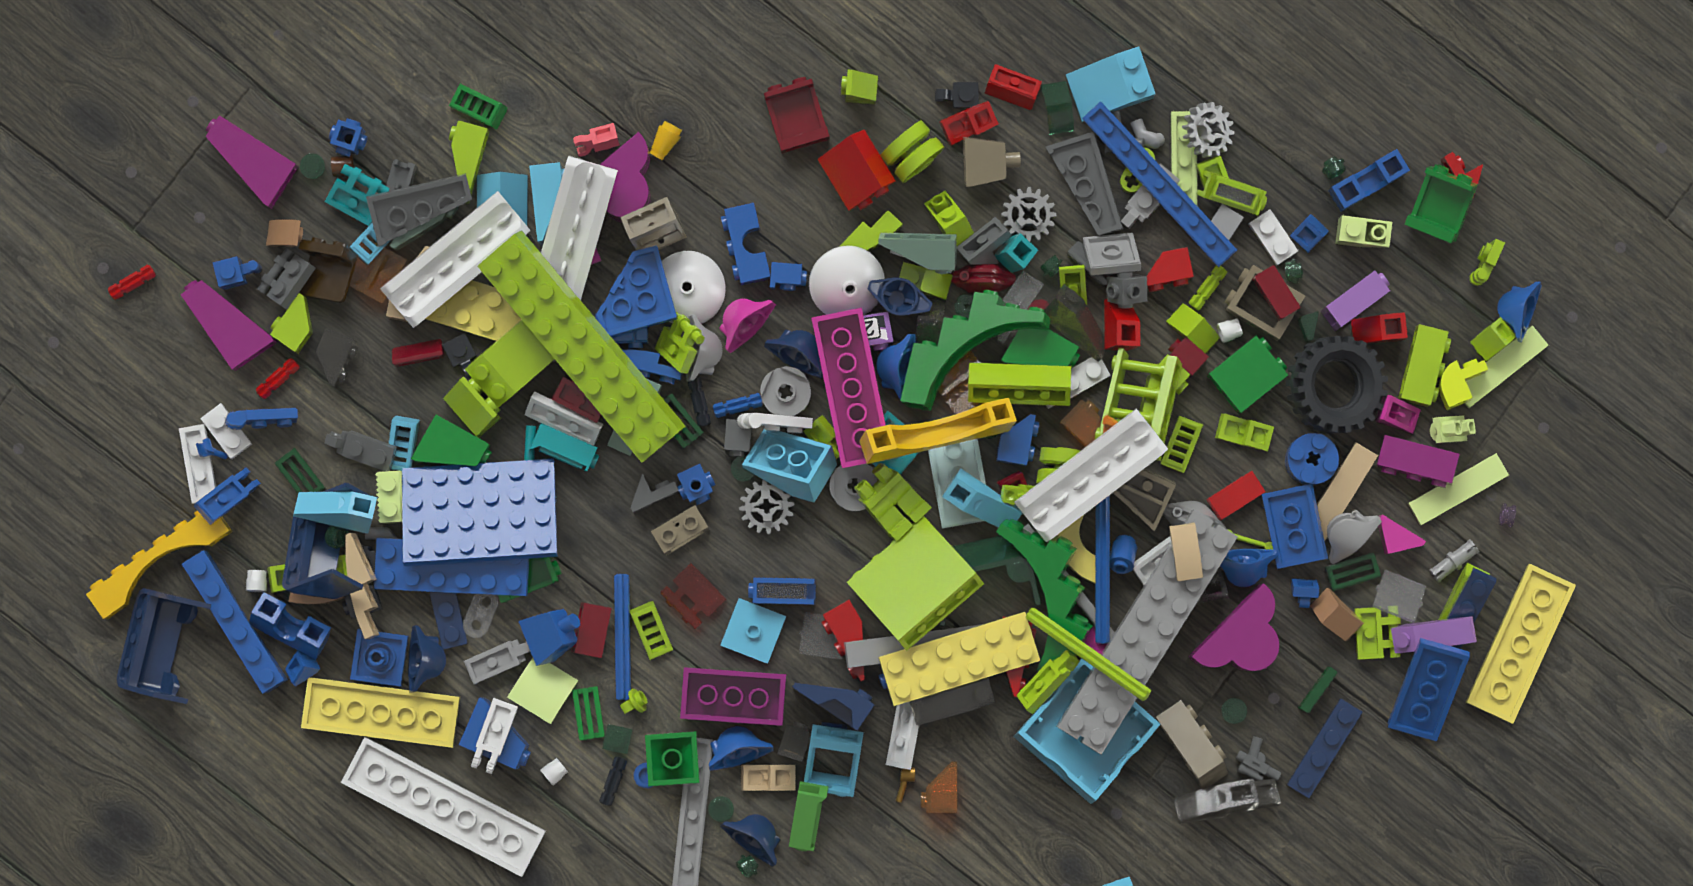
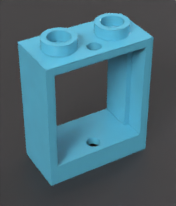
M813 724L804 782L828 786L827 793L840 797H853L863 732ZM816 748L854 753L850 777L812 771Z

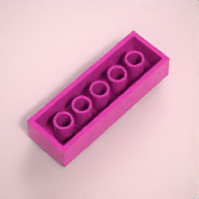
M862 308L813 317L812 323L841 466L846 468L866 464L859 440L866 430L886 425Z

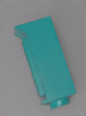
M542 423L539 425L529 450L539 447V452L578 469L584 467V472H587L589 467L593 469L599 457L596 454L597 447Z

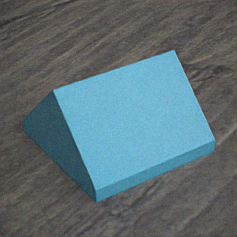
M506 172L477 175V208L498 191L528 226V175Z

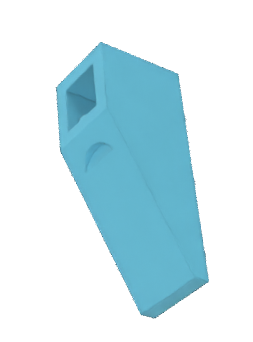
M961 468L942 496L962 511L997 527L1006 519L1017 521L1022 515V511L1016 505L1003 503L1000 498L1001 495Z
M299 492L293 516L368 534L377 497L356 492Z

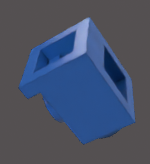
M772 262L770 290H775L776 285H780V290L795 291V287L806 286L807 271H802V264Z

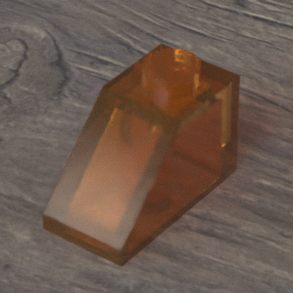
M1081 400L1064 417L1060 424L1086 447L1095 440L1096 430L1101 426V419L1097 414L1100 410L1090 400L1086 403Z
M951 761L926 786V792H921V808H926V813H957V761Z

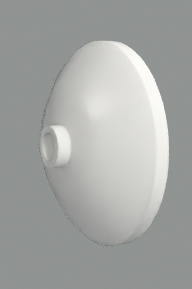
M841 246L826 252L817 260L810 274L809 289L814 303L826 315L862 308L864 316L878 304V301L867 289L869 282L885 279L880 263L870 252L856 246ZM848 285L854 286L852 291L848 292L845 289Z
M695 251L677 252L662 260L675 312L683 314L687 318L694 315L701 324L713 318L720 310L726 292L724 276L718 265L708 256ZM687 282L692 285V289L688 292L682 289L683 284Z

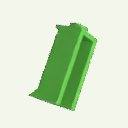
M800 781L789 847L799 851H814L822 801L827 797L828 786Z

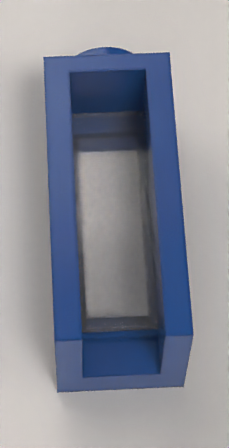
M753 578V583H749L748 597L753 598L754 604L816 605V579Z

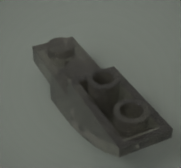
M1253 778L1208 787L1174 798L1179 824L1228 817L1230 813L1275 807L1281 803L1275 779L1255 782Z

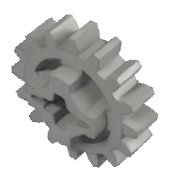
M1214 102L1197 104V107L1189 109L1190 115L1184 116L1188 124L1182 126L1184 130H1187V134L1183 136V139L1190 140L1187 147H1195V155L1202 154L1203 158L1219 156L1220 153L1227 151L1225 145L1232 144L1229 135H1233L1234 131L1230 130L1229 126L1234 123L1233 121H1227L1226 118L1229 116V112L1222 113L1223 106H1215ZM1203 114H1208L1206 117L1201 118Z
M1028 187L1024 194L1021 189H1017V197L1012 194L1009 195L1008 198L1011 203L1003 204V207L1008 211L1001 213V217L1007 218L1003 225L1011 227L1009 231L1011 235L1021 233L1030 242L1033 236L1037 241H1040V233L1046 236L1049 234L1046 227H1054V223L1050 221V218H1055L1056 213L1050 212V209L1055 204H1048L1046 202L1049 198L1048 194L1041 197L1040 189L1034 194L1031 191V187ZM1023 199H1034L1036 201L1034 203H1025ZM1013 207L1018 212V219L1015 222L1012 219ZM1044 208L1046 214L1044 223L1039 217V211ZM1023 210L1027 212L1034 211L1033 218L1035 220L1030 218L1025 220L1023 218L1025 214ZM1024 226H1027V227H1033V228L1036 229V230H1035V231H1024V230H1021V229H1022Z
M763 480L761 486L753 482L754 489L746 488L745 491L748 496L740 498L741 501L745 502V506L739 507V510L746 511L742 520H750L749 528L756 525L757 533L766 528L767 534H770L773 527L779 532V524H789L785 519L786 516L793 517V513L788 511V508L793 507L794 503L787 501L791 495L788 493L784 494L781 489L772 484L767 485L765 480ZM770 490L778 493L783 501L773 499L770 496ZM761 491L760 499L756 503H750L752 497ZM764 500H769L770 504L779 505L771 508L768 514L764 512V509L755 508L763 505ZM783 510L781 517L777 521L772 522V516L777 511ZM751 513H759L763 517V523L755 520Z

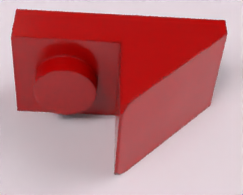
M1451 152L1441 159L1444 167L1449 169L1448 173L1458 176V173L1473 178V183L1478 184L1483 164L1465 174L1464 169L1466 167L1459 155L1455 156Z

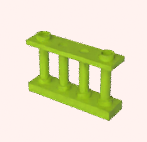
M1119 348L1117 355H1114L1112 359L1113 375L1103 418L1109 415L1113 419H1123L1133 411L1117 408L1120 394L1155 399V402H1157L1155 411L1151 413L1140 412V414L1163 443H1165L1182 363L1178 357L1167 355L1166 363L1162 365L1128 360L1129 355L1124 348ZM1126 370L1157 374L1162 378L1161 385L1157 389L1123 384ZM1103 418L1100 428L1098 427L1096 430L1095 440L1103 434Z

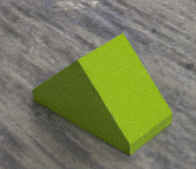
M1184 303L1166 321L1183 338L1187 337L1204 353L1220 338L1204 317Z

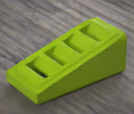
M1179 416L1167 445L1168 450L1164 453L1160 464L1184 473L1203 425ZM1181 425L1194 430L1193 435L1180 430ZM1177 435L1191 440L1190 444L1176 440ZM1173 445L1186 449V454L1173 450ZM1171 454L1183 459L1182 464L1168 459L1169 455Z
M653 601L630 610L650 660L673 651ZM652 611L653 615L641 620L638 619L639 616ZM654 621L657 623V625L645 630L642 629V626ZM660 630V635L648 640L646 639V636ZM664 640L665 644L659 647L650 648V645Z

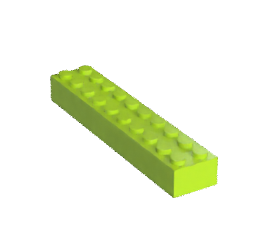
M522 230L512 235L477 266L641 463L686 427Z

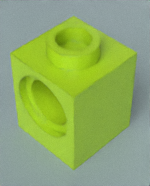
M1500 317L1470 342L1475 347L1476 352L1487 361L1516 338V334Z

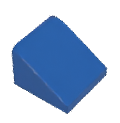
M1310 214L1290 236L1309 253L1328 233V229Z
M297 650L285 670L292 684L297 686L316 674L320 667L315 659Z

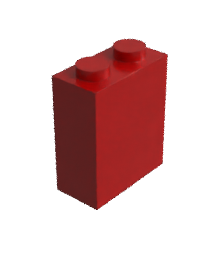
M865 129L848 136L818 158L819 163L848 211L857 207L860 210L868 207L873 203L871 199L874 196L879 198L890 191L888 186L895 182L894 177Z

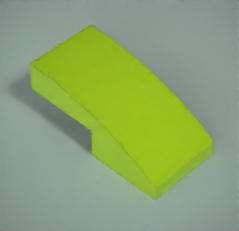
M1221 414L1215 438L1268 451L1274 427L1228 414Z

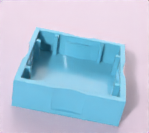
M1081 658L1079 664L1071 671L1065 681L1031 715L1013 737L1091 804L1099 798L1119 774L1124 764L1143 746L1160 726V723L1134 702L1102 755L1081 743V735L1078 739H1075L1056 727L1093 668L1091 664Z

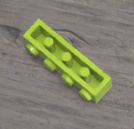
M969 363L968 402L987 403L1009 398L1011 404L1070 406L1071 366Z

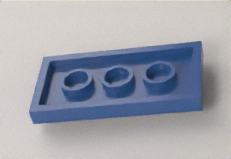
M1420 638L1390 715L1388 728L1437 741L1468 663L1469 651Z

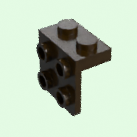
M312 237L311 241L302 239L298 249L310 255L308 263L316 269L306 281L300 293L306 297L338 303L344 302L358 255L347 249V244L333 241V244H326L325 240Z

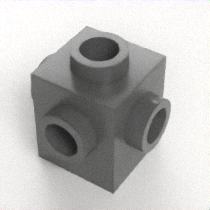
M1133 271L1108 276L1106 288L1108 302L1118 304L1119 308H1132L1134 303L1146 302L1147 276L1134 274Z

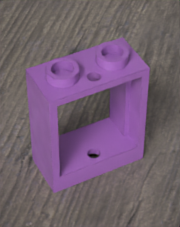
M1373 271L1320 312L1334 331H1337L1390 291L1388 288L1390 284L1382 273L1377 274L1376 271Z

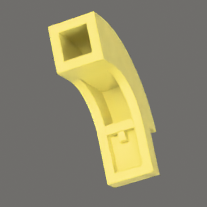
M1081 516L1060 532L1057 537L1067 538L1073 543L1072 546L1077 548L1068 567L1079 577L1095 584L1096 556L1086 550L1080 540L1079 528L1083 516Z

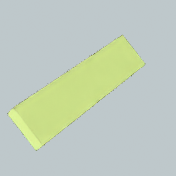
M1190 111L1171 112V173L1180 180L1177 185L1197 205V168L1195 165L1197 164V155L1194 154L1195 147H1187L1190 140L1183 139V136L1187 134V130L1182 128L1183 125L1188 124L1184 116L1190 115Z
M1534 326L1528 328L1522 343L1518 342L1517 338L1485 362L1488 367L1486 373L1466 381L1473 397L1471 401L1465 403L1468 408L1548 346Z
M1496 453L1455 476L1452 486L1446 485V488L1436 487L1409 502L1408 505L1419 525H1423L1509 476Z

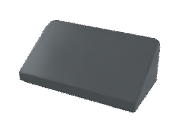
M1080 241L1076 242L1067 252V257L1077 265H1084L1085 272L1102 287L1107 285L1108 276L1116 274L1090 275L1084 247Z

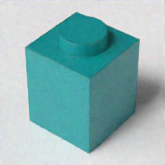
M1019 233L1006 240L994 256L1013 273L1024 269L1038 249Z

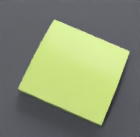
M532 658L507 698L552 724L579 680L551 663L536 666Z

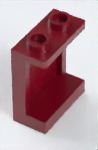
M800 77L792 80V85L782 87V84L773 85L767 88L768 92L764 93L781 154L830 140L812 79L807 80L806 77Z

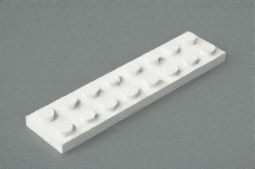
M364 737L341 781L346 786L521 877L524 875L546 832L542 828L367 737Z

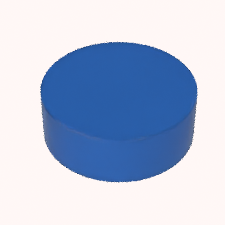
M647 763L640 764L634 771V780L642 788L653 787L648 786Z

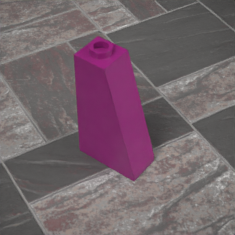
M220 115L217 119H212L206 128V132H208L206 138L267 207L272 209L299 167Z
M192 281L184 287L185 292L180 294L232 370L237 371L277 343L271 335L204 281Z

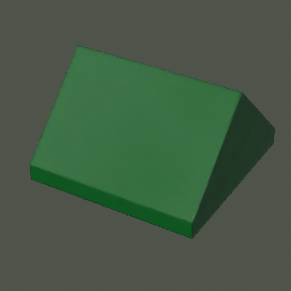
M696 731L645 735L648 786L699 783Z

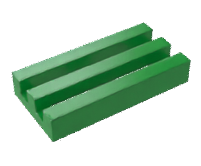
M598 686L572 690L579 740L605 737ZM591 692L594 695L598 733H594L588 694ZM579 694H583L589 732V734L585 735Z

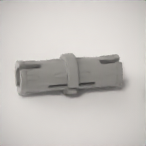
M1469 539L1453 553L1449 552L1446 554L1444 560L1429 569L1431 575H1434V579L1440 583L1442 579L1454 570H1460L1463 563L1479 553L1478 548L1473 547L1475 544Z

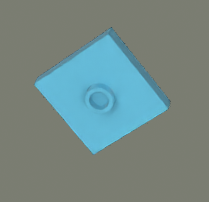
M739 598L721 646L768 664L786 616Z

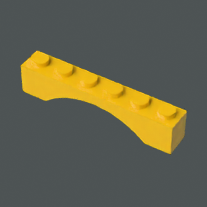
M1004 398L987 402L962 413L934 421L911 425H886L868 429L859 441L866 463L870 464L1009 432L1017 420L1010 399Z
M196 511L194 513L195 518L189 522L183 520L173 528L175 532L166 537L164 534L153 541L154 547L148 551L143 549L131 557L133 561L127 566L121 564L110 572L112 574L110 578L105 581L100 579L89 587L91 591L86 594L103 619H110L129 605L132 592L139 579L158 559L170 552L185 547L213 546L233 531L224 518L221 517L210 525Z

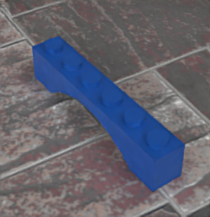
M203 550L182 563L204 601L211 604V612L262 694H267L288 681L279 664L245 616L209 552Z

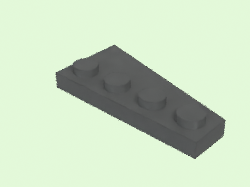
M1090 132L1046 146V149L1098 236L1123 229L1095 133Z
M466 173L366 196L378 247L472 200Z

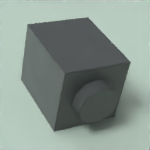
M726 419L724 450L729 451V456L744 457V453L750 452L752 428L743 429L739 427L737 420Z

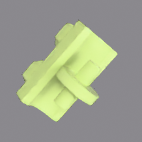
M1464 416L1432 418L1433 423L1430 427V435L1436 443L1467 441V435L1476 433L1474 419L1465 420Z

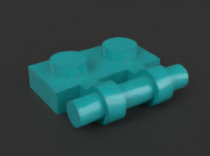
M345 164L340 173L349 177L347 182L337 178L325 202L369 226L372 219L366 196L375 195L376 192H388L390 188L381 184L382 181L378 178L372 179L361 173L362 170L358 167L352 168ZM356 181L369 188L367 194L353 187Z

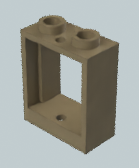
M668 197L620 217L628 237L636 250L655 245L660 250L687 238L681 221ZM664 239V243L660 244L659 240Z
M1252 265L1249 270L1244 268L1237 280L1241 283L1237 291L1232 289L1225 300V303L1228 304L1225 311L1278 341L1296 311L1284 319L1278 320L1274 328L1237 307V303L1253 276L1263 271L1255 265ZM1288 286L1300 305L1305 295Z
M694 505L651 532L667 556L709 531L710 528L698 508Z

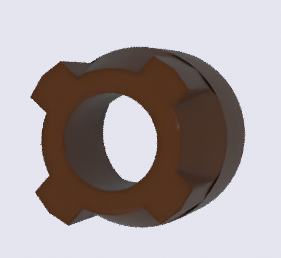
M352 155L350 157H331L333 177L346 176L340 173L345 164L354 168Z

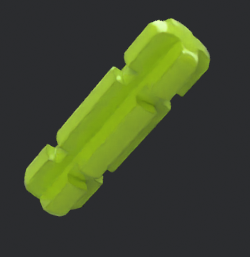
M1216 265L1211 271V276L1209 275L1196 291L1197 295H1193L1189 304L1194 309L1200 310L1205 304V299L1207 300L1220 284L1219 281H1222L1226 276L1227 271L1222 266L1218 267Z

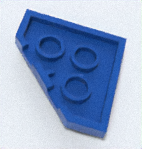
M657 245L631 253L623 271L617 277L609 291V295L597 312L599 323L611 337L677 319Z

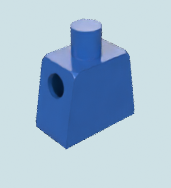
M564 609L519 621L536 666L556 661L577 643V637L574 629L580 626V620L577 615L573 613L567 615Z

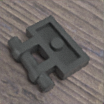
M285 248L281 255H277L274 259L275 264L268 274L262 276V282L257 290L266 294L270 287H272L267 296L286 310L316 269L296 254L289 262L294 253ZM285 268V270L283 271V273L281 274V276H280V277L278 278V280L276 281V279H277V277L279 276V274H280V273L282 272V270Z

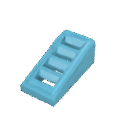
M373 223L349 247L367 265L390 242L388 241L386 244L377 247L367 238L370 235L377 242ZM361 242L364 243L372 253L366 252L359 244Z
M395 416L392 419L389 444L408 448V452L396 450V457L407 458L406 462L393 461L391 469L402 471V468H412L413 460L411 457L415 452L419 419ZM399 426L411 428V431L400 430ZM397 436L410 438L409 442L397 440Z

